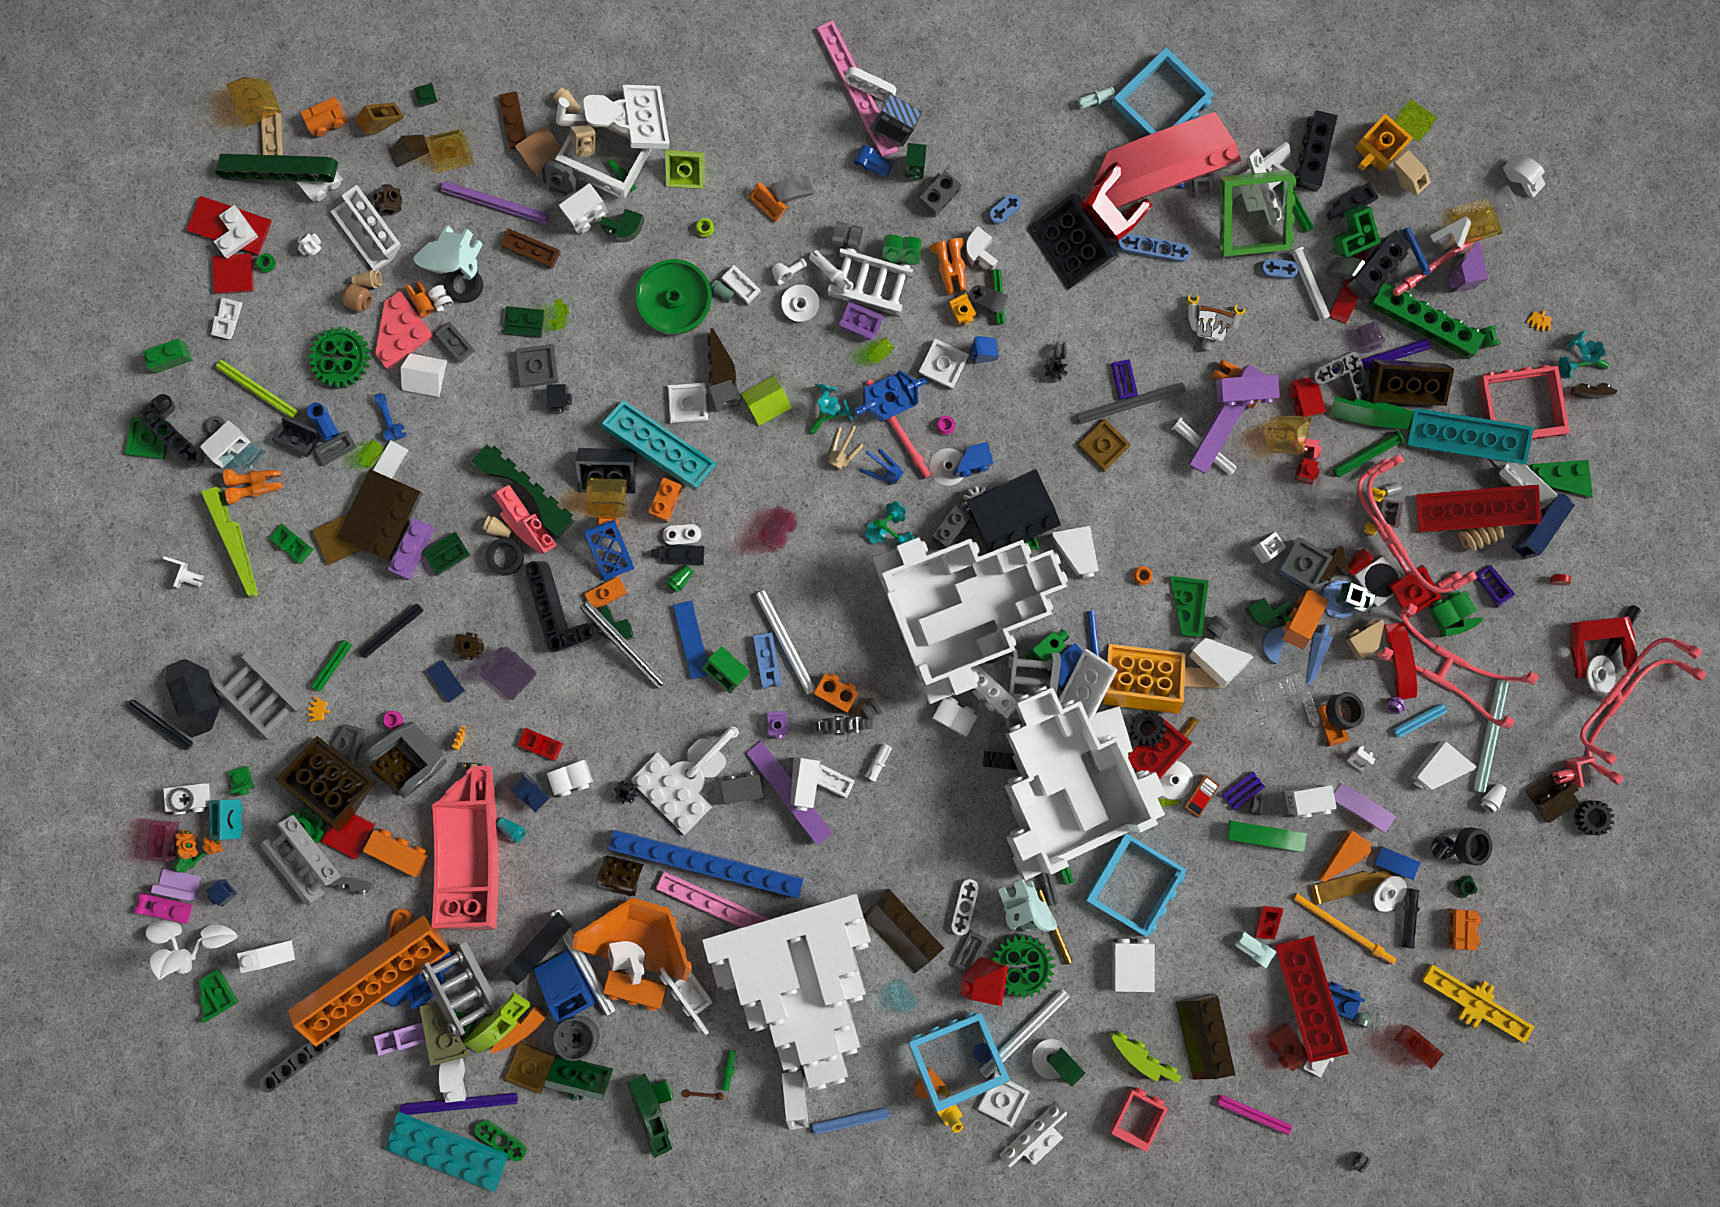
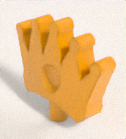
M1544 310L1541 311V314L1534 311L1526 321V323H1529L1532 320L1530 327L1532 328L1536 324V331L1539 330L1540 326L1542 327V332L1545 331L1546 326L1548 328L1547 331L1551 330V317L1544 316Z
M314 696L313 699H316L317 702L310 701V704L315 707L307 708L313 711V713H308L307 715L314 717L309 719V722L323 721L324 713L329 714L330 710L325 709L326 701Z
M462 725L459 733L456 734L454 745H452L453 750L459 751L465 739L466 726Z

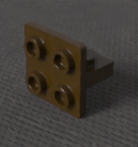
M396 747L391 748L369 766L372 772L398 795L405 782L421 770Z
M1553 773L1526 790L1527 795L1546 823L1552 822L1579 804L1578 799L1574 795V793L1579 791L1576 784L1566 782L1556 784L1553 778L1558 776L1553 777Z
M607 855L596 878L597 887L635 896L643 864Z

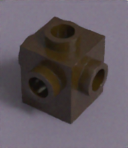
M383 184L374 190L373 201L377 213L394 215L401 211L402 197L399 188H394L390 184Z
M466 632V635L456 634L452 653L460 654L461 659L471 661L473 657L479 658V655H482L484 651L483 639L477 638L478 634Z

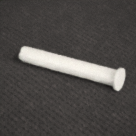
M1300 247L1290 252L1289 255H1292L1298 266V271L1319 320H1324L1330 314L1303 253L1304 247Z
M1180 418L1171 429H1175L1198 448L1203 438L1182 421L1183 418ZM1220 452L1213 461L1228 475L1233 474L1237 468Z

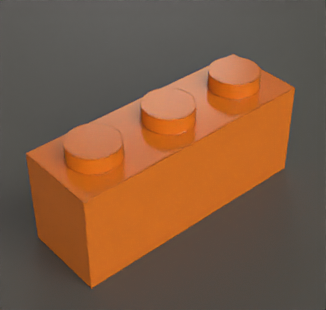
M1310 589L1307 590L1305 595L1300 594L1295 603L1298 607L1293 608L1289 615L1292 619L1291 621L1288 620L1283 628L1285 634L1282 639L1303 650L1310 641L1329 599Z
M387 829L374 830L363 852L413 877H419L430 856L426 853L427 850L418 845L415 847L409 845L410 841L403 837H398L397 839L391 836L392 832Z
M611 968L603 993L608 994L607 997L610 999L619 1000V998H622L628 1004L637 1005L640 1003L645 1005L646 1009L656 1011V1009L662 1007L668 985L666 986L663 982L641 976L639 984L633 985L628 972L621 970L612 971Z

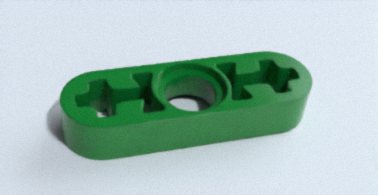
M482 1120L476 1125V1136L494 1149L509 1154L508 1158L512 1161L517 1162L525 1157L527 1153L525 1144L490 1120ZM480 1125L482 1127L488 1125L489 1127L487 1130L491 1133H493L494 1130L497 1131L493 1135L491 1140L489 1139L491 1134H489L488 1132H485L484 1134L481 1133L482 1128H480ZM498 1135L505 1136V1145L500 1146L496 1143ZM510 1141L513 1142L511 1147H513L514 1149H516L517 1147L521 1148L520 1153H522V1155L518 1154L517 1156H514V1150L511 1148H509L508 1151L505 1150V1148H507V1146L510 1144Z

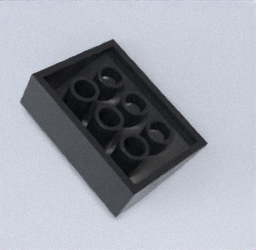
M1078 194L1069 195L1028 227L1033 238L1068 290L1105 268L1119 257L1106 235L1081 205L1082 199Z
M1037 469L1031 470L966 501L988 553L1021 540L1026 542L1061 525L1055 507Z

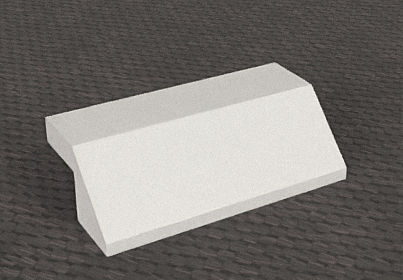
M356 185L342 195L345 202L330 212L371 268L378 271L393 260L401 244Z

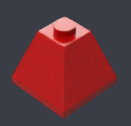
M980 957L962 975L959 995L973 1001L1002 1006L1008 966L985 957Z

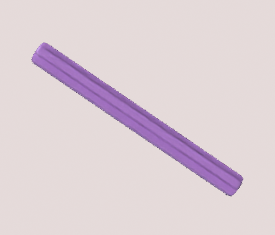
M444 181L441 185V191L542 224H547L549 220L548 213L447 181Z

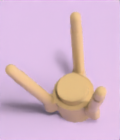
M852 426L840 451L836 450L842 428L838 427L833 446L828 456L830 458L828 463L840 470L843 466L847 467L849 461L863 447L861 443L847 458V455L843 453L856 429L855 426Z

